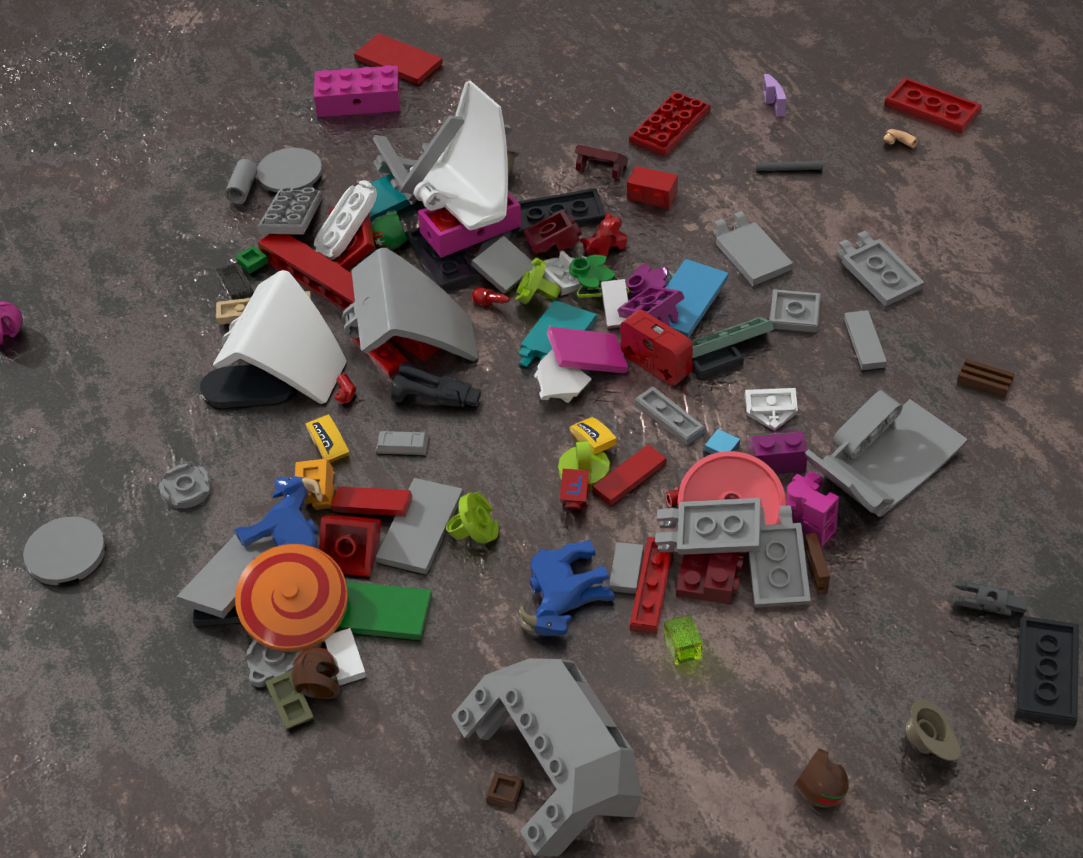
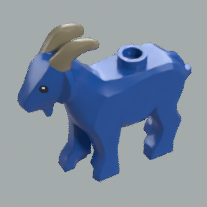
M590 540L567 543L559 550L549 551L547 549H540L533 556L530 564L532 577L529 578V583L533 593H539L543 600L535 615H529L525 611L524 606L520 607V623L525 631L543 636H564L568 632L567 623L572 618L570 615L560 616L561 614L596 600H615V595L609 586L602 587V585L591 587L594 584H603V581L609 579V574L604 565L574 575L570 567L574 561L580 558L592 559L596 555Z

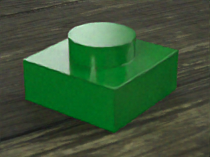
M254 245L235 256L236 262L249 274L268 263L267 256Z

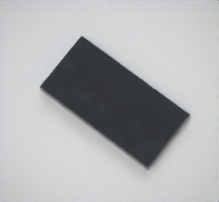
M596 188L517 201L521 208V226L516 228L518 238L525 237L524 229L562 209L567 216L572 215L578 227L600 224L605 219L606 214Z
M420 228L405 232L408 243L425 275L444 291L480 281L479 274L471 265L472 262L465 249L441 258L420 233Z
M1020 616L1015 699L1016 717L1076 726L1078 719L1079 624Z

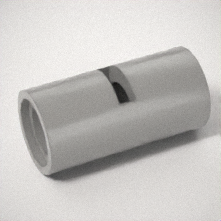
M241 159L237 162L225 190V197L231 203L242 204L246 201L258 170L254 162L248 159Z

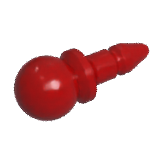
M485 288L475 289L471 296L473 303L479 306H491L493 303L503 304L510 301V298L504 294H495L493 290Z

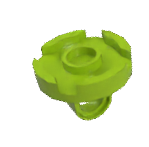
M535 258L531 262L534 265L533 269L530 271L526 270L520 281L517 293L521 295H517L516 300L526 304L535 292L548 299L557 300L561 288L542 278L546 262Z
M589 441L576 442V447L569 449L561 456L558 472L562 480L563 468L589 470L591 474L590 490H593V485L610 473V462L603 451L594 455L590 450Z
M470 492L460 498L459 514L450 519L446 526V530L455 540L471 536L477 543L483 545L496 539L499 533L498 521H492L490 512L494 510L488 500L479 492L473 494Z

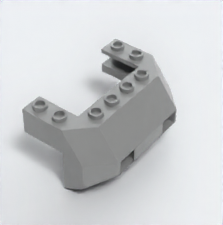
M529 658L489 673L482 678L452 714V718L464 738H469L476 731L481 740H489L511 715L557 789L520 831L534 856H560L596 815L635 817L642 795L634 751L573 661Z

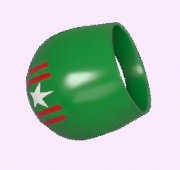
M396 210L388 211L385 215L376 218L371 223L374 244L377 249L388 248L394 251L408 241Z

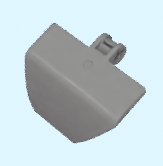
M379 248L352 269L355 302L347 307L342 315L346 323L344 326L345 334L350 338H360L361 351L368 353L381 346L391 337L400 336L439 347L471 361L478 359L472 321L469 315L441 287L415 266L388 248Z

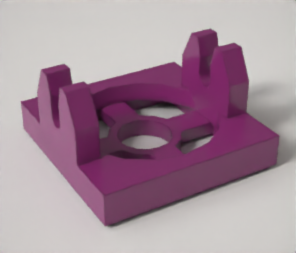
M649 286L619 307L617 311L619 317L628 318L641 309L670 326L669 320L671 323L678 322V311L675 305L685 298L682 291Z

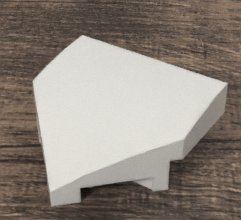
M564 251L560 252L559 258L544 260L546 268L543 274L544 279L561 288L559 293L561 296L574 292L582 286L578 278L571 276L569 273V265L575 258L569 257Z
M553 349L540 361L537 366L538 370L534 375L541 387V392L539 393L541 400H549L550 397L561 398L567 403L571 401L573 396L577 397L591 381V378L580 369L559 367Z
M796 388L745 390L747 416L774 431L777 430L798 412Z

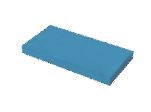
M685 259L665 287L682 291L685 298L675 305L678 311V322L671 323L669 320L670 327L689 338L728 280V273Z

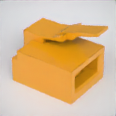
M327 458L296 462L295 476L317 481L323 496L322 501L318 502L314 494L308 493L304 504L312 503L315 510L331 508L330 505L336 486L333 484V467Z

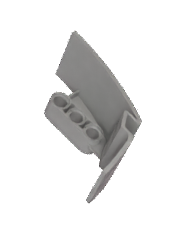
M880 390L836 432L832 443L838 449L832 455H827L822 460L809 449L805 452L809 463L867 510L881 517L927 481L968 442V439L911 399L902 405L883 390Z

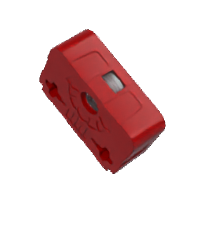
M641 309L621 323L620 348L624 353V357L639 365L670 386L676 385L692 372L693 344L687 336Z

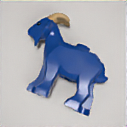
M298 476L276 478L274 481L276 491L272 494V497L284 496L285 498L278 502L259 523L250 527L241 526L234 529L235 535L244 547L263 537L272 536L276 547L287 544H302L318 549V541L315 536L318 534L317 528L311 519L306 521L301 512L308 493L314 494L318 502L322 501L323 496L319 483L314 479Z

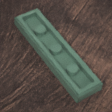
M758 317L691 341L693 344V358L774 330L773 324L765 318Z

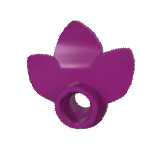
M647 263L641 265L627 279L626 287L629 289V294L638 295L649 286L665 288L667 286L665 280L668 277L669 268L666 266L651 270Z

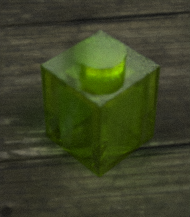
M692 615L675 617L664 622V639L675 665L702 658V639Z

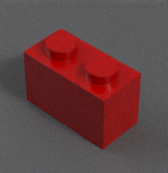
M635 166L627 181V200L669 209L678 192V175Z

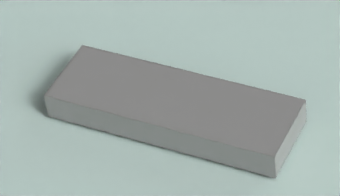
M869 311L844 313V321L861 370L885 368L887 360Z
M654 386L635 398V405L686 446L705 433L704 425Z

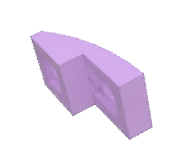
M764 74L763 93L765 103L774 104L777 117L785 116V93L781 85L771 75Z

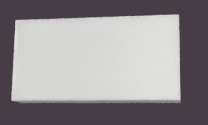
M625 279L601 282L607 329L620 328L621 323L627 319L619 317L617 311L619 307L628 302Z
M350 628L333 633L325 640L327 650L338 662L339 673L336 675L339 686L366 677Z

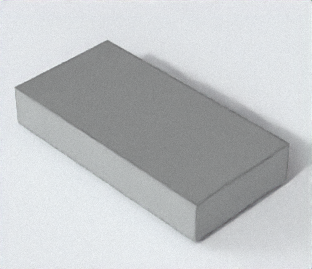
M616 542L609 583L610 590L613 592L636 594L642 563L643 545Z

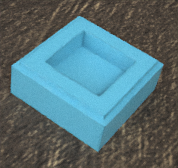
M717 429L705 444V451L710 454L735 451L740 445V439Z

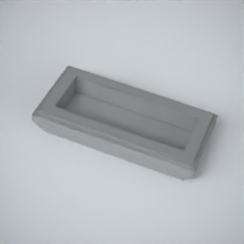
M381 431L378 437L376 453L426 455L429 434L423 432Z

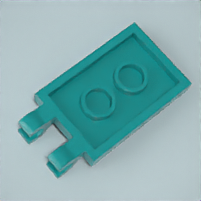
M392 173L371 182L377 190L376 201L369 212L371 223L376 218L385 215L388 211H399L411 205L404 193L393 188L391 181L395 178Z
M554 300L520 344L521 350L518 355L522 359L519 365L528 368L535 357H539L542 360L552 350L547 335L549 327L590 331L597 321V314Z

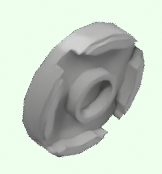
M182 464L173 467L163 475L164 479L159 483L162 499L167 505L174 508H189L198 505L207 498L212 488L209 473L199 465L195 467L192 464Z

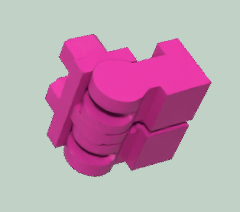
M809 471L805 477L796 474L787 487L786 506L791 505L793 523H801L803 538H805V534L816 533L822 548L836 532L839 496L831 492L827 496L819 493L820 487L823 485L822 476L812 471Z

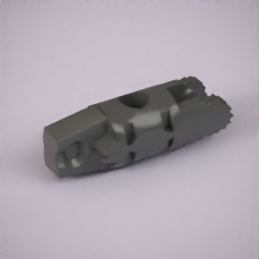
M956 580L955 587L957 589L974 592L976 597L971 599L954 596L952 600L954 605L1008 616L1011 615V612L1024 614L1027 611L1028 599L1014 596V591ZM987 597H992L995 602H990Z

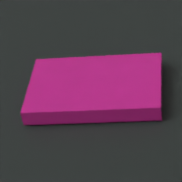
M549 327L547 331L559 367L624 374L629 368L615 334Z

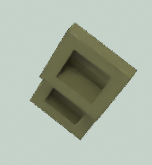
M292 670L265 681L268 692L286 730L314 719L303 692L298 693L294 689L291 675Z

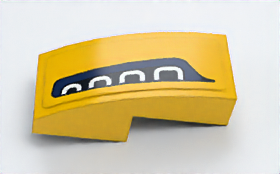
M329 414L305 423L314 445L318 447L323 459L327 458L329 463L349 456V450Z
M593 417L570 426V431L578 441H589L590 450L594 455L617 445V438L603 423Z

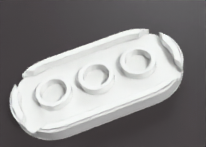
M366 180L357 182L359 185L356 187L352 185L344 192L315 238V251L322 253L329 260L337 258L346 249L376 201L377 190Z

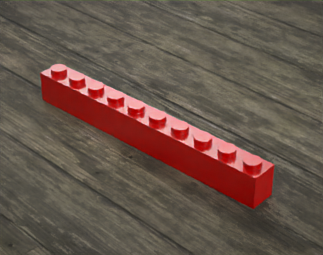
M268 234L258 242L259 250L267 256L268 264L279 271L285 270L290 272L297 282L344 311L355 302L352 272L347 271L337 262L329 260L322 253L310 248L306 243L295 239L291 234ZM393 336L389 339L422 361H425L440 349L421 341L400 336Z

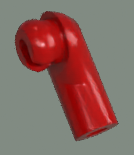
M340 374L336 379L341 387L338 389L340 392H335L334 397L338 403L347 404L352 400L356 387L347 374Z

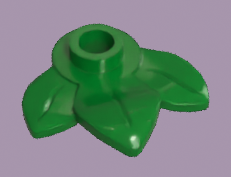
M590 255L587 258L577 257L569 265L570 275L578 278L579 283L586 288L596 289L599 287V283L611 281L615 277V273L604 266L606 256Z

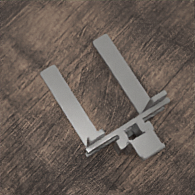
M450 115L432 141L422 145L424 152L418 160L404 159L401 156H397L387 137L375 135L373 141L382 155L377 156L374 165L378 172L392 173L395 178L391 181L393 188L404 193L410 204L414 205L417 201L413 193L416 185L424 180L465 121L462 117ZM504 124L505 135L507 137L508 134L511 132L512 128L510 127V125Z

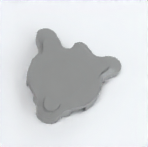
M254 640L246 654L250 670V683L255 687L266 686L265 681L291 671L293 662L304 650L297 652L276 651L264 647ZM322 643L312 648H320L322 646Z

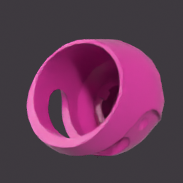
M0 301V345H2L3 335L15 337L20 332L23 325V316L16 305Z

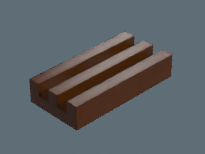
M966 359L961 372L958 374L957 382L1006 397L1014 380L1015 373Z
M805 534V558L817 594L828 593L830 574L817 534Z

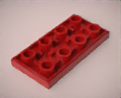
M674 91L629 136V143L666 157L710 112L711 105L699 99L688 97L681 92Z

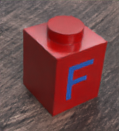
M563 468L559 500L563 505H566L565 508L581 510V506L588 507L591 482L589 470Z

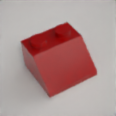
M332 514L321 517L319 550L329 555L340 567L343 574L370 577L380 544L381 520Z

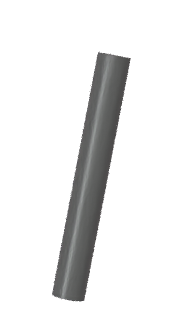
M823 161L756 163V171L823 170Z

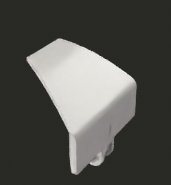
M467 81L465 82L455 115L462 117L465 122L424 180L416 185L413 193L417 200L423 201L424 206L428 210L432 211L445 207L468 230H474L497 223L506 216L508 158L501 106L473 82Z
M281 270L257 286L241 316L231 322L229 332L222 338L223 348L214 361L213 366L219 369L232 364L238 359H242L283 380L318 403L324 404L327 402L337 382L336 379L341 374L347 360L330 328L311 299L290 272Z

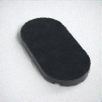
M253 364L215 369L209 372L200 384L202 398L205 402H209L211 406L216 408L276 404L289 399V395L292 393L294 395L297 392V389Z

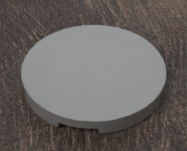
M303 148L277 150L267 155L257 167V177L261 187L266 191L271 190L274 192H278L284 187H291L293 190L312 188L313 184L319 177H322L323 173L320 158L312 151Z
M82 517L58 518L44 524L30 536L24 548V562L29 573L36 580L45 584L59 585L61 582L77 578L81 580L92 573L101 563L105 554V541L100 528L88 519Z

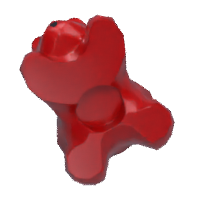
M609 212L606 213L605 219L600 222L595 233L590 238L580 239V242L583 244V250L587 255H603L607 258L609 249L612 247L620 250L626 247L627 235L619 230L622 225L621 218L612 217Z

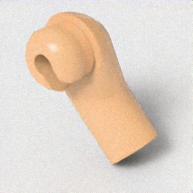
M890 129L886 131L887 134L884 136V141L890 145L894 144L895 140H898L914 148L918 143V138L900 130Z

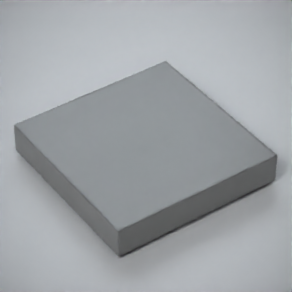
M504 236L473 259L471 263L479 273L504 295L520 283L526 270L530 271L534 267L531 264L532 260Z
M773 289L769 320L773 324V329L817 333L821 293Z

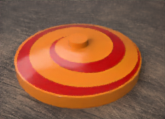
M302 544L281 545L258 555L241 574L235 592L236 611L248 635L264 647L282 652L307 650L325 641L341 624L348 604L346 581L337 563L323 551Z

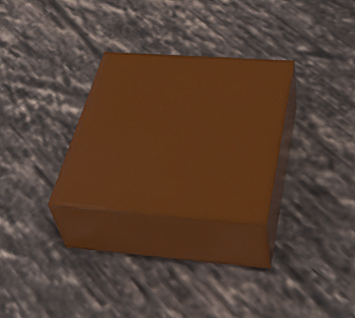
M495 772L486 795V803L515 810L524 787V779Z

